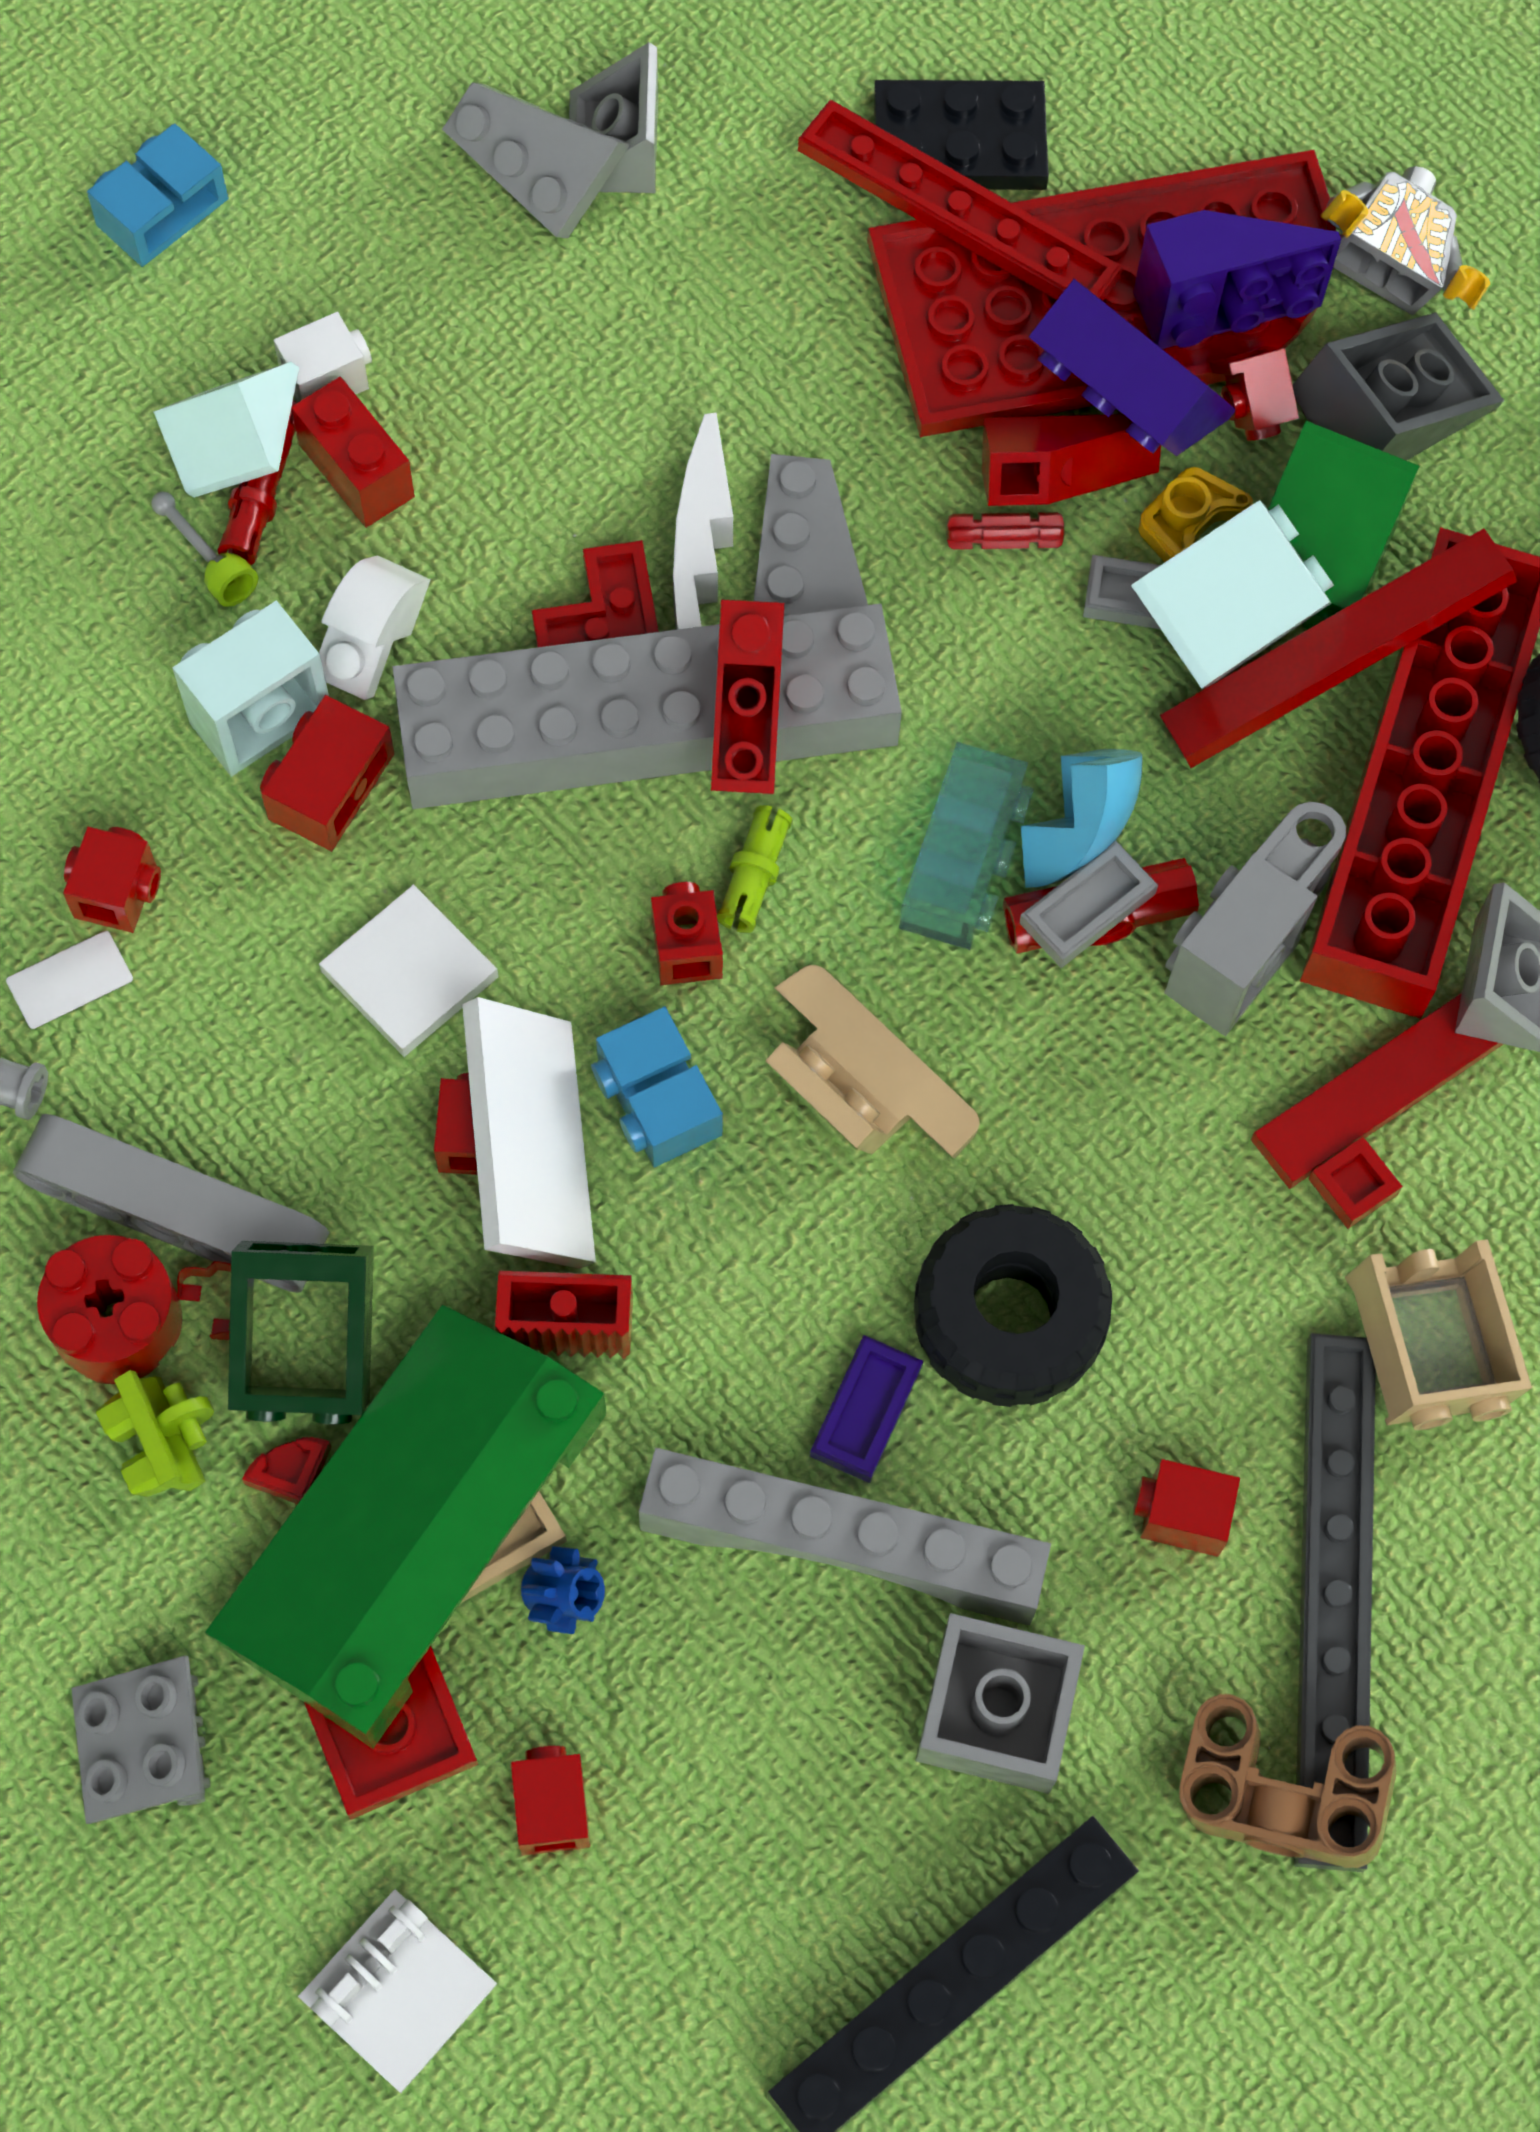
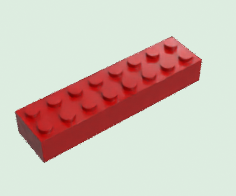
M1440 527L1427 561L1469 536ZM1499 544L1496 545L1513 568L1517 582L1407 644L1399 651L1346 826V838L1335 862L1300 978V982L1419 1019L1422 1018L1437 989L1515 716L1518 693L1522 689V680L1527 673L1540 629V557Z

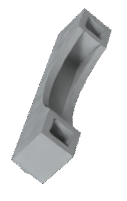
M656 1447L639 1508L640 1531L702 1546L762 1551L829 1564L915 1589L964 1610L1029 1626L1038 1607L1051 1543Z

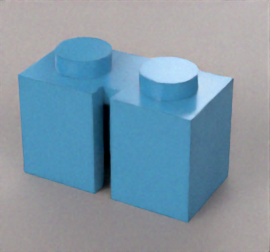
M175 123L160 135L147 139L140 146L138 152L135 153L136 162L131 165L126 160L115 170L105 172L97 179L94 186L87 191L96 226L141 267L145 266L229 199L221 164Z
M665 1006L596 1038L598 1061L591 1064V1068L597 1084L606 1099L616 1095L626 1114L619 1118V1122L630 1147L635 1153L644 1149L654 1168L722 1136L723 1113L698 1066L696 1065L691 1068L687 1066L685 1061L691 1059V1053Z

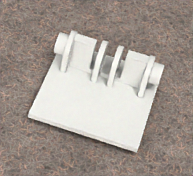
M394 1889L298 1997L397 2091L402 2093L494 1989L497 1983L433 1925L419 1908Z

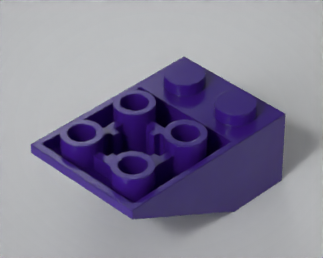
M1207 210L1147 224L1133 294L1152 341L1161 349L1176 345L1178 347H1189L1213 335L1228 331L1236 333L1246 332L1262 322L1285 316L1299 318L1311 313L1316 308L1322 306L1341 243V237L1337 231Z

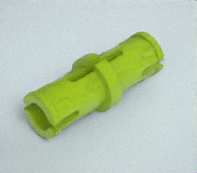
M759 805L754 809L753 820L742 851L735 852L729 867L733 876L722 906L717 912L718 922L731 929L738 908L743 907L737 932L741 933L753 932L756 927V919L768 886L776 883L780 871L776 861L787 832L793 822L792 817L788 813L778 808L770 831H767L770 820L769 816L772 810V806Z

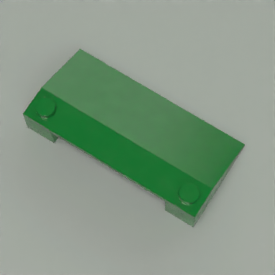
M442 1304L210 1624L205 1634L353 1736L374 1748L413 1693L408 1678L557 1464L560 1462L569 1468L606 1416L605 1393L550 1357Z

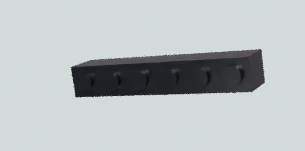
M1092 1816L767 2092L766 2099L792 2132H839L1132 1880L1139 1870L1096 1818Z

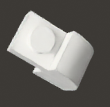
M378 555L356 563L338 585L321 623L328 626L319 651L326 683L363 700L374 697L393 641L412 634L431 579Z

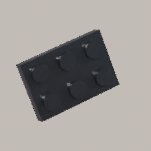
M875 80L874 124L988 190H1047L1049 174L1045 81Z

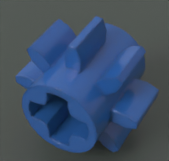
M552 1546L550 1560L533 1558L531 1560L532 1565L525 1572L521 1584L523 1602L530 1610L529 1621L546 1623L548 1631L574 1634L576 1620L593 1622L595 1619L594 1615L600 1610L605 1596L603 1578L596 1570L597 1560L580 1557L578 1549Z

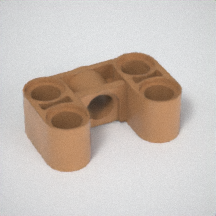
M1219 1694L1209 1698L1200 1706L1193 1724L1179 1792V1798L1189 1821L1197 1830L1208 1835L1242 1842L1269 1853L1294 1858L1304 1857L1344 1868L1362 1867L1369 1864L1378 1855L1383 1842L1396 1779L1394 1749L1390 1740L1380 1730L1371 1726H1354L1346 1729L1336 1738L1333 1745L1325 1783L1314 1782L1313 1788L1263 1777L1260 1770L1255 1768L1260 1749L1261 1733L1252 1708L1243 1699L1231 1694ZM1224 1717H1235L1242 1720L1246 1725V1733L1243 1739L1230 1747L1220 1746L1210 1739V1730L1213 1724ZM1359 1748H1370L1377 1751L1384 1760L1382 1769L1375 1776L1368 1779L1357 1778L1351 1775L1344 1767L1348 1755ZM1210 1783L1222 1784L1231 1791V1800L1228 1807L1217 1814H1205L1195 1807L1197 1792L1203 1786ZM1354 1815L1362 1818L1369 1825L1370 1832L1367 1839L1361 1845L1343 1847L1337 1844L1330 1836L1333 1824L1343 1816Z

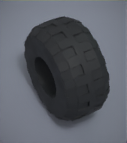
M1014 1204L995 1205V1207L979 1212L975 1211L960 1218L959 1222L949 1230H945L935 1241L922 1264L914 1297V1314L918 1339L921 1348H924L930 1359V1364L937 1373L954 1385L957 1391L972 1399L977 1398L990 1402L992 1405L1006 1407L1030 1404L1031 1406L1045 1402L1062 1391L1066 1392L1076 1384L1093 1365L1105 1343L1111 1321L1113 1299L1111 1282L1108 1280L1104 1261L1096 1247H1093L1083 1236V1232L1069 1221L1066 1222L1051 1214L1050 1211L1034 1206L1032 1208L1014 1206ZM1011 1278L1025 1281L1037 1289L1047 1302L1050 1319L1041 1327L1030 1332L1015 1334L1001 1331L984 1319L976 1306L974 1295L978 1289L993 1280Z

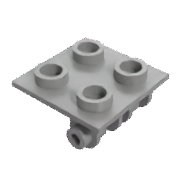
M181 1656L71 1688L86 1824L96 1823L177 1801L179 1806L194 1805L205 1801L204 1789L209 1788L211 1785L210 1778L205 1777L203 1757L200 1754V1748L204 1747L206 1743L205 1737L198 1736L197 1728L203 1726V1718L196 1716L197 1707L194 1687L198 1686V1677L190 1673L189 1656Z

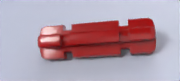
M1038 512V518H1030V513H981V519H973L972 513L952 514L947 520V543L949 548L953 550L973 549V543H981V549L1029 548V543L1037 542L1038 548H1058L1062 546L1064 540V520L1062 514L1058 512Z

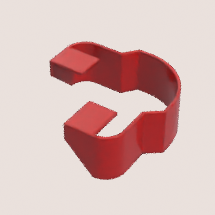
M214 1261L207 1268L185 1267L180 1270L177 1276V1295L179 1300L200 1302L202 1286L183 1284L186 1278L190 1276L212 1277L218 1270L231 1272V1264ZM213 1318L210 1338L229 1340L230 1319Z

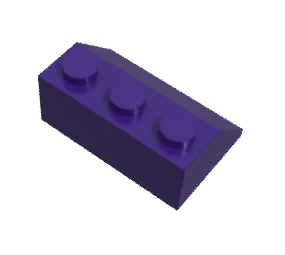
M1076 279L1071 281L1029 335L1030 339L1044 349L1038 357V361L1063 381H1066L1072 373L1088 385L1081 396L1107 417H1110L1115 409L1123 413L1132 421L1125 431L1151 453H1154L1162 445L1175 456H1178L1228 421L1235 413L1236 409Z

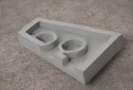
M475 82L470 84L442 129L555 237L569 238L630 146L628 142L607 136L588 128L586 125L560 117L541 109L537 105L485 84Z
M771 454L754 601L785 603L784 616L868 605L831 461L828 459Z

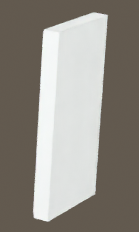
M476 997L462 1004L484 1250L581 1269L595 1263L596 1259L571 1022Z

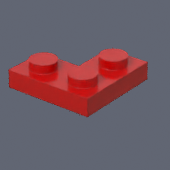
M643 541L584 548L583 560L591 602L532 610L537 648L659 632Z

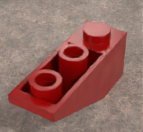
M1124 414L1111 415L1110 417L1106 415L984 418L982 475L988 506L1048 505L1158 473L1160 469L1161 445L1154 453H1151L1131 437L1125 430L1132 421Z
M721 599L711 791L774 794L785 603Z

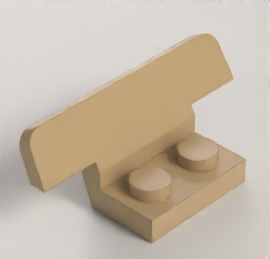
M817 965L805 966L774 987L817 1030L797 1049L782 1042L765 1061L855 1148L872 1155L910 1119H913L953 1158H956L975 1137L979 1128V1117L976 1111L826 969Z

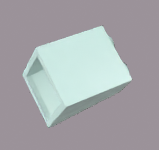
M1257 501L1131 585L1201 688H1207L1223 679L1331 604L1325 591L1333 587L1334 584L1314 555L1303 562L1290 541L1297 537L1299 533L1279 504L1268 511L1262 501Z

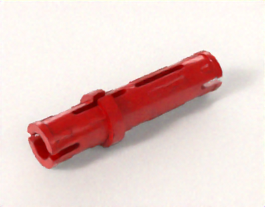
M295 400L292 401V406L296 404ZM290 411L279 471L240 483L238 488L232 490L228 500V507L231 512L217 549L219 555L228 551V553L238 554L250 565L255 563L264 528L267 522L273 520L277 510V502L275 501L276 490L282 477L296 430L292 411Z

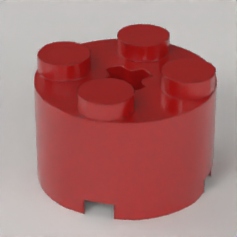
M117 1235L89 1237L56 1252L45 1265V1273L42 1277L37 1297V1310L41 1325L61 1358L71 1368L85 1375V1377L98 1383L115 1384L114 1379L132 1370L136 1371L139 1378H143L160 1365L159 1361L167 1354L171 1346H175L182 1328L181 1302L163 1264L144 1242ZM116 1303L113 1305V1315L108 1317L101 1316L100 1313L106 1311L107 1305Z

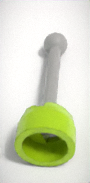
M168 492L156 493L151 501L154 512L167 516L208 562L204 573V582L214 598L225 607L235 606L247 599L255 590L259 579L258 573L238 554L222 553L218 556L175 508L174 497Z

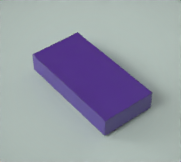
M863 1335L810 1450V1457L870 1483L920 1374L924 1361Z

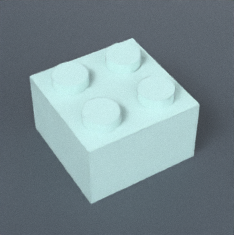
M277 600L262 610H252L244 614L236 621L231 630L211 643H202L191 648L182 657L180 663L172 667L190 725L231 777L293 737L295 727L303 714L307 711L314 712L325 695L329 696L320 654Z

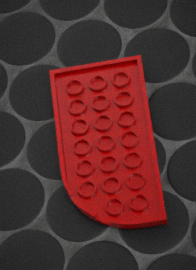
M1315 150L1012 202L1123 266L1121 278L1103 302L1151 341L1152 338L1133 294L1147 224L1207 210L1336 231V227L1329 220L1325 221L1320 216L1325 211L1330 196ZM917 219L868 228L867 243L920 437L983 426L984 418L1035 417L1093 406L1081 396L1088 385L1073 373L1066 381L1059 378L1037 360L1044 349L1029 338L1032 331L1057 301L1056 299ZM1317 308L1299 318L1285 316L1262 322L1246 332L1236 333L1228 331L1206 337L1193 346L1178 347L1176 345L1164 348L1163 350L1206 385L1226 381L1224 374L1212 373L1210 361L1264 346L1286 348L1307 326Z

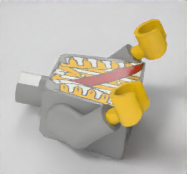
M1417 166L1409 167L1402 176L1395 172H1387L1375 185L1368 182H1360L1330 198L1325 211L1320 216L1325 221L1329 220L1333 226L1341 228L1339 230L1341 243L1333 268L1411 315L1420 310L1441 289L1444 291L1443 296L1446 299L1460 298L1470 309L1475 310L1490 286V280L1479 270L1463 265L1458 240L1454 235L1457 215L1451 206L1432 195L1436 186V178L1433 173Z

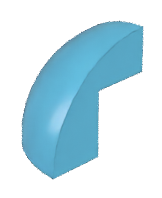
M1099 749L1061 756L1065 818L1021 826L1025 888L1041 887L1070 877L1115 842L1126 826L1138 798L1142 778L1141 752L1123 749Z

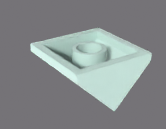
M288 362L206 390L154 411L187 494L195 498L279 471L299 371L297 365Z

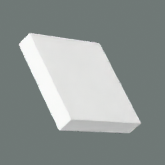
M414 884L319 963L320 970L327 979L403 1057L408 1055L463 1008L462 1004L474 999L498 978L497 968Z

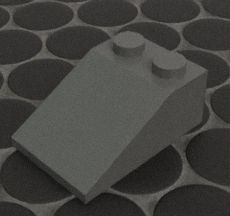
M1436 312L1326 343L1293 383L1295 400L1302 408L1309 422L1404 460L1411 459L1494 411L1505 401Z

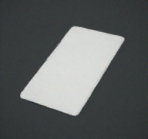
M103 931L8 977L6 983L29 1028L35 1029L132 982L133 976L111 934L108 931Z

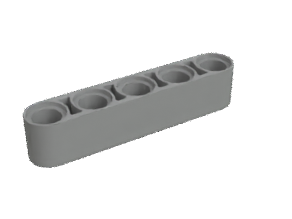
M50 1114L41 1115L13 1170V1175L18 1180L41 1193L213 1262L221 1261L231 1264V1251L241 1241L325 1244L330 1233L320 1222L298 1211ZM258 1279L295 1293L302 1292L307 1282Z

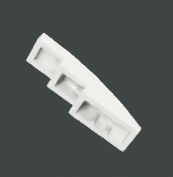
M717 413L704 414L686 466L676 517L673 567V603L676 630L702 626L698 604L718 602V570L714 549L733 547V511Z

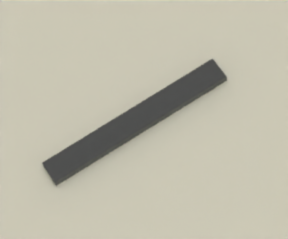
M1311 1333L1307 1339L1296 1785L1313 1788L1314 1782L1325 1783L1330 1755L1336 1738L1346 1729L1354 1726H1370L1376 1369L1367 1338ZM1359 1748L1348 1755L1344 1767L1351 1775L1357 1778H1369V1748ZM1346 1815L1339 1818L1333 1824L1330 1836L1337 1844L1343 1847H1356L1367 1839L1368 1824L1362 1818ZM1304 1857L1294 1858V1867L1364 1872L1367 1870V1865L1359 1868H1344Z

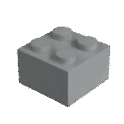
M950 1613L943 1635L915 1761L1049 1794L1058 1777L1085 1645Z

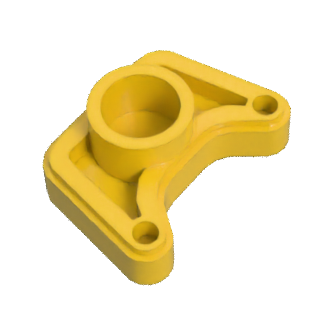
M1190 467L1182 471L1143 511L1138 530L1140 536L1166 562L1194 544L1213 523L1221 520L1228 521L1253 505V499L1245 491L1198 467Z

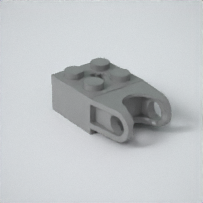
M1306 802L1293 808L1260 848L1254 852L1241 870L1231 865L1224 872L1210 894L1214 901L1204 916L1194 911L1184 922L1173 940L1177 947L1165 964V967L1171 971V975L1164 994L1225 1037L1297 947L1316 899L1327 883L1331 873V863L1337 857L1346 838L1345 823L1332 807L1318 802ZM1306 819L1320 820L1329 827L1332 839L1328 844L1318 847L1308 839H1300L1296 826Z

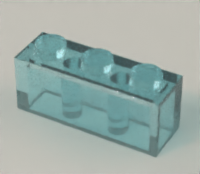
M956 743L902 903L899 929L971 950L977 929L989 932L999 900V896L989 893L995 875L1007 877L1017 842L1007 839L1012 821L1024 824L1034 792V788L1024 786L1028 762L964 743Z

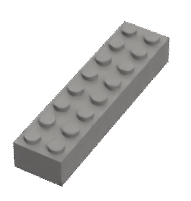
M882 604L784 616L776 761L898 746L902 711ZM720 624L392 666L406 777L412 809L712 770Z

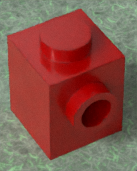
M87 826L80 847L73 846L67 856L64 868V880L67 884L63 894L75 919L134 933L144 902L152 903L157 895L161 879V869L159 866H156L148 841H145L139 834L121 827H111L108 831Z

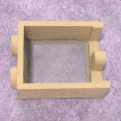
M1488 1239L1475 1241L1454 1259L1437 1261L1434 1249H1425L1412 1253L1399 1265L1387 1268L1382 1253L1372 1254L1345 1276L1346 1282L1353 1290L1389 1415L1385 1419L1386 1425L1412 1422L1414 1430H1427L1451 1422L1453 1415L1471 1413L1473 1421L1491 1420L1512 1411L1510 1403L1532 1389Z

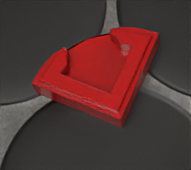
M302 1437L295 1439L296 1441L279 1445L266 1454L263 1453L258 1456L246 1470L242 1481L246 1486L298 1504L321 1473L332 1448L330 1441L321 1438Z

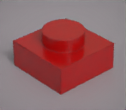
M1361 1137L1311 1172L1308 1178L1347 1229L1396 1197L1403 1187L1364 1137Z

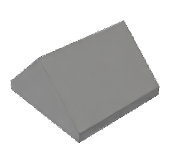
M650 42L570 91L569 119L607 136L630 143V146L599 192L655 193L658 60L657 47Z
M1505 882L1497 883L1492 886L1474 922L1455 1033L1540 1052V911Z

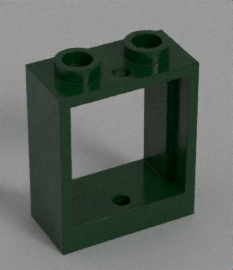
M241 1241L231 1251L228 1410L246 1411L247 1419L260 1422L286 1419V1412L312 1413V1421L321 1424H345L352 1421V1415L363 1414L370 1402L374 1246ZM254 1279L349 1283L346 1389L251 1386Z

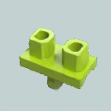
M132 1370L114 1379L119 1393L96 1410V1414L104 1433L108 1435L111 1441L122 1443L136 1434L139 1437L144 1451L121 1464V1473L129 1491L133 1495L148 1497L169 1488L191 1491L205 1483L206 1480L193 1450L207 1443L200 1425L209 1420L214 1414L215 1410L210 1399L207 1396L188 1399L182 1383H174L165 1388L161 1377L139 1378L136 1371Z

